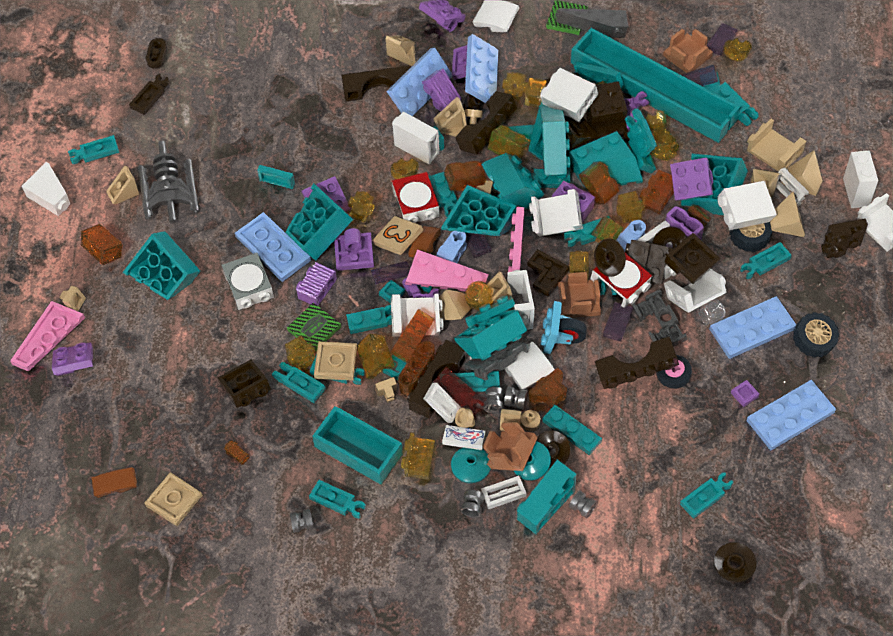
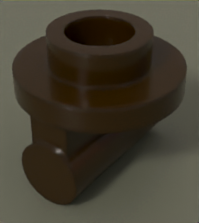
M467 94L463 105L464 111L466 109L477 110L480 107L481 100Z

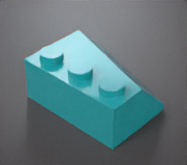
M541 106L542 150L545 175L567 174V168H570V157H566V150H570L569 139H566V133H569L568 121L565 122L563 110Z
M617 131L569 151L570 167L586 190L608 188L609 185L614 184L622 186L627 185L629 182L643 183L636 158Z
M504 153L481 164L488 178L495 182L493 187L500 192L498 196L501 200L530 210L529 203H532L531 197L535 196L539 200L544 195L540 189L541 185L531 178V172L521 165L522 161L516 155L512 156Z
M692 153V160L708 158L709 168L713 175V195L690 199L691 202L712 214L724 215L722 208L718 204V195L726 188L743 185L748 172L743 159Z
M313 183L311 187L313 191L308 198L305 197L302 202L304 204L302 210L295 214L285 233L316 261L353 219Z
M467 185L442 225L441 230L501 236L512 227V215L516 213L517 207L512 203Z
M166 231L151 234L122 273L135 278V281L150 287V290L170 300L189 286L201 271Z
M508 310L483 322H478L477 326L474 325L465 329L454 340L472 359L485 360L491 357V353L495 350L499 351L506 348L508 342H514L522 338L521 334L525 333L527 329L518 310Z

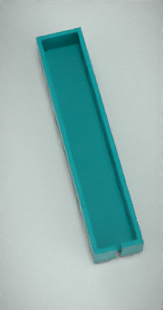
M590 28L571 49V63L573 65L578 61L620 71L624 84L621 88L623 92L635 98L639 92L644 91L647 96L643 99L649 101V106L718 143L738 120L740 106L593 28Z

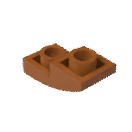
M423 226L422 233L411 245L408 253L409 257L414 258L417 250L431 254L434 250L433 243L441 235L440 228Z
M135 468L115 470L92 477L94 497L100 498L114 492L122 493L136 488Z

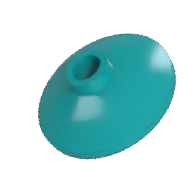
M537 441L530 454L532 460L526 463L523 471H514L521 479L527 481L537 480L543 477L550 467V453L542 443Z
M464 447L459 449L451 460V469L454 476L465 483H477L485 479L491 470L487 465L489 461L487 452L483 449L477 450ZM474 460L473 463H468L467 461Z

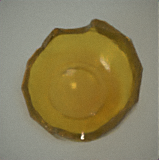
M738 38L728 40L723 45L724 54L728 59L740 62L749 56L752 45L748 40L740 42Z
M657 110L655 116L648 114L645 118L652 135L664 132L667 126L664 111Z
M400 158L397 162H393L390 167L391 175L395 180L416 175L419 171V163L414 158H410L409 161Z
M479 280L472 282L466 288L465 301L470 308L479 311L481 306L488 303L490 305L493 304L491 299L493 291L485 282Z

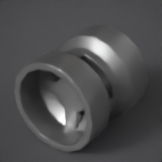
M508 386L504 406L510 407L514 405L519 409H524L528 391L524 389L515 390L514 387Z
M498 387L487 388L485 390V398L487 400L484 402V410L491 414L501 413V410L504 408L502 400L504 399L505 391Z
M466 490L463 497L465 502L461 505V513L469 517H479L482 510L480 505L485 497L484 494L477 490Z
M579 490L572 498L569 508L574 511L579 510L581 515L587 519L596 508L597 501L593 498H586V494Z
M310 509L303 510L302 513H290L293 533L300 532L304 528L307 530L314 529Z

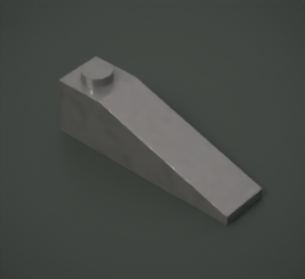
M559 8L556 22L586 31L593 28L608 37H625L628 29L626 10Z

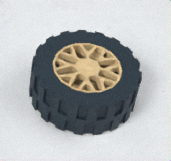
M770 222L730 230L729 235L731 241L738 249L745 250L746 252H755L762 250V248L769 244L772 229Z
M809 313L805 317L803 316L795 326L793 341H795L799 351L805 353V355L820 358L829 354L838 343L839 329L835 325L834 320H831L829 316L823 315V313Z

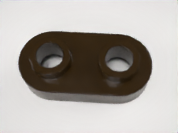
M155 38L150 41L146 54L148 67L156 69L163 65L167 51L164 39Z

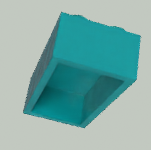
M336 406L333 407L312 436L315 448L380 485L403 455L401 442Z

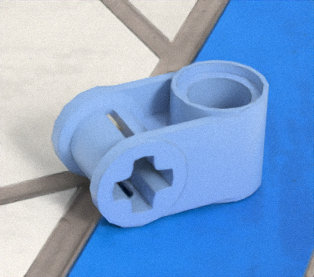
M634 220L617 236L615 240L621 244L624 252L627 243L631 244V240L637 241L645 235V223L641 220Z
M453 231L439 248L436 256L458 263L460 257L467 249L465 232Z

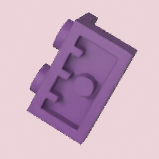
M467 45L453 49L452 77L454 80L466 77Z

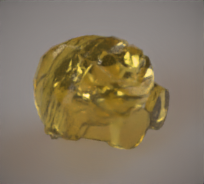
M663 127L655 128L651 133L657 146L650 153L655 158L664 161L675 158L679 149L678 142L670 131Z

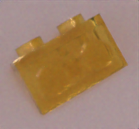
M501 125L492 131L487 149L498 155L507 153L522 159L524 149L530 144L531 140L522 134L510 130L509 127Z
M369 333L357 345V351L367 379H374L383 369H393L395 367L383 335Z
M410 432V437L405 440L404 450L407 451L406 457H402L401 469H404L405 477L429 480L435 440L415 438V433Z

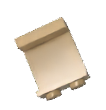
M770 119L767 123H763L756 134L753 133L749 137L747 151L779 172L782 168L787 169L804 152L806 140L800 137L795 143L791 142L772 129L774 120Z

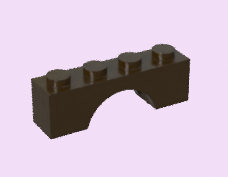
M411 66L342 74L345 102L362 100L365 93L374 87L383 86L391 88Z
M495 91L486 102L490 111L487 117L479 123L465 125L455 137L461 151L476 155L481 151L517 109L513 95Z
M670 336L651 342L649 352L638 362L624 363L619 361L614 355L594 361L604 389H612L625 382H634L638 378L652 376L662 370H671L679 365Z
M445 340L443 345H439L435 358L430 360L426 367L427 371L424 376L421 375L419 377L417 387L414 391L411 390L408 395L409 410L428 419L431 418L435 410L423 398L432 383H435L440 377V374L458 373L467 359V353L458 344Z

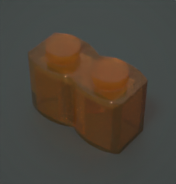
M479 161L450 163L446 165L444 171L448 186L452 191H463L467 185L476 188V186L485 185L487 180Z
M601 161L593 162L579 174L581 182L588 189L589 193L595 197L597 205L607 203L619 192L617 181L610 177L608 167Z

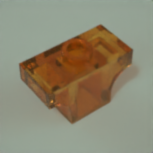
M557 367L547 377L539 379L536 386L529 390V401L533 405L544 403L552 408L566 399L567 388L562 384L563 372Z

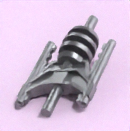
M159 141L160 154L156 155L153 159V171L157 181H153L150 190L149 183L147 182L148 176H146L147 168H144L142 165L138 166L145 219L149 220L153 216V209L158 206L167 205L169 222L176 223L174 204H188L191 211L193 210L194 213L199 212L192 161L187 159L186 163H184L185 175H187L186 185L181 178H177L178 166L174 155L167 153L165 141Z

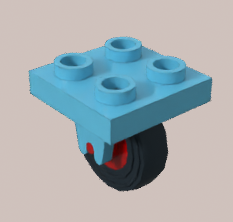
M554 301L552 308H548L547 315L543 321L542 328L545 329V332L541 337V345H543V353L551 354L555 343L576 344L586 338L587 327L583 322L561 315L562 302Z

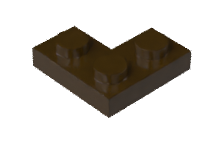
M539 249L535 251L527 262L528 267L541 273L533 283V289L548 297L557 287L558 282L569 271L568 265Z

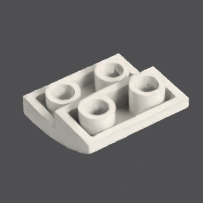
M484 0L473 20V24L475 27H490L492 32H507L519 10V6L504 0Z
M533 341L527 344L528 353L520 352L514 356L515 362L504 368L509 377L512 376L520 390L527 389L555 372L551 363Z

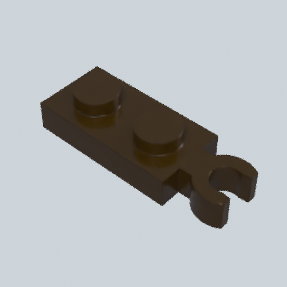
M157 74L155 81H149L129 103L130 109L145 115L165 92L164 87L168 86L169 78L166 77L162 80L161 74Z

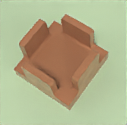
M681 29L671 37L670 46L663 52V56L689 75L711 58L713 51L707 47L708 38L697 29L692 31V36L688 33L685 34V30Z
M587 272L569 273L567 282H558L560 302H562V315L570 318L599 316L601 309L598 280H594V282L587 280Z
M502 423L501 427L505 431H502L500 437L494 431H490L483 445V448L488 453L489 461L487 465L491 469L523 471L538 437L535 433L525 432L518 423Z

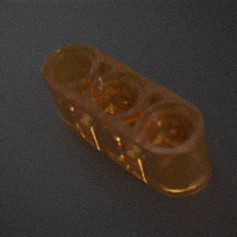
M418 309L390 353L407 363L435 318Z
M421 342L399 374V390L403 395L408 396L411 390H415L419 377L421 375L424 376L429 361L435 358V346L432 342Z

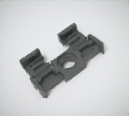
M661 290L647 295L646 301L637 305L635 303L632 304L640 322L645 320V317L648 315L653 316L654 313L656 320L662 328L655 335L651 331L648 332L652 342L670 336L672 345L676 346L678 341L684 342L687 340L686 333L682 334L677 325L679 324L678 319L670 305L666 306L660 297L662 296ZM669 314L672 318L670 321L664 322L661 320V317Z
M520 340L510 341L506 344V348L492 352V356L487 358V360L471 359L464 364L467 373L473 370L476 377L488 380L487 375L496 369L502 371L515 362L514 356L522 351L528 353L527 343H520Z

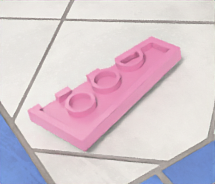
M517 207L516 213L512 215V224L515 225V231H511V242H514V249L510 248L509 260H513L512 266H509L508 272L520 270L524 207Z
M417 250L405 285L418 284L421 287L435 286L440 287V289L448 290V288H452L458 291L479 293L486 284L488 274Z
M51 301L10 360L12 365L26 371L31 370L85 319L84 314Z

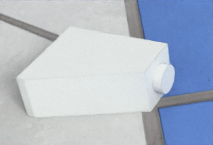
M45 162L22 185L26 197L57 216L70 205L64 188L48 162Z

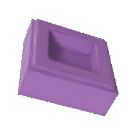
M747 380L731 390V394L743 407L759 397V393Z

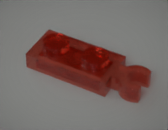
M447 367L433 381L438 383L462 408L467 404L475 415L477 412L473 409V405L479 404L481 407L484 406L481 400L473 398L476 392Z

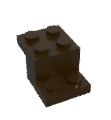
M619 81L596 85L598 95L587 110V122L596 130L601 138L617 131L624 142L630 141L627 136L628 129L625 121L628 110Z

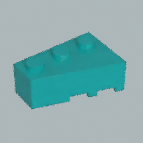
M556 460L526 501L521 502L518 506L517 520L537 534L573 495L577 474L559 460Z

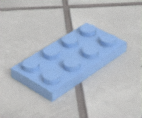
M471 34L468 37L465 92L486 103L497 91L498 49Z
M430 48L387 91L401 113L405 112L413 116L431 98L424 91L422 81L435 71L444 69L448 77H452L451 71L435 48Z
M264 212L235 232L236 238L253 254L258 253L260 261L282 282L311 261L310 256Z
M776 296L710 325L709 330L727 357L731 359L793 331L796 323Z
M810 380L748 416L746 421L771 451L834 414L836 408L815 383Z

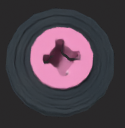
M677 354L679 365L675 366L673 371L671 369L656 372L659 382L668 388L677 389L685 386L692 375V367L689 361Z

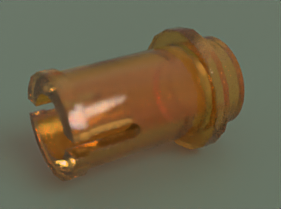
M693 204L687 210L689 217L697 219L705 227L707 225L705 221L710 222L711 218L699 209V205Z
M231 440L224 447L226 454L231 455L241 465L245 464L250 458V455L238 446L237 441Z

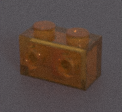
M658 170L655 176L652 175L650 177L648 187L643 188L640 193L642 207L659 215L662 213L674 194L672 175Z
M101 224L81 231V246L102 265L121 258V241Z

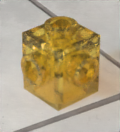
M508 72L507 78L503 80L502 89L505 90L504 93L513 95L514 99H519L524 93H527V74Z
M357 191L354 197L351 196L349 199L348 207H350L348 215L365 223L369 214H373L375 208L373 203L374 197L370 196L367 192Z
M636 191L618 195L617 215L621 216L623 223L641 219L644 204L642 200H639Z
M302 335L285 344L286 357L291 366L295 365L296 368L301 370L312 365L316 351L313 345L307 343Z

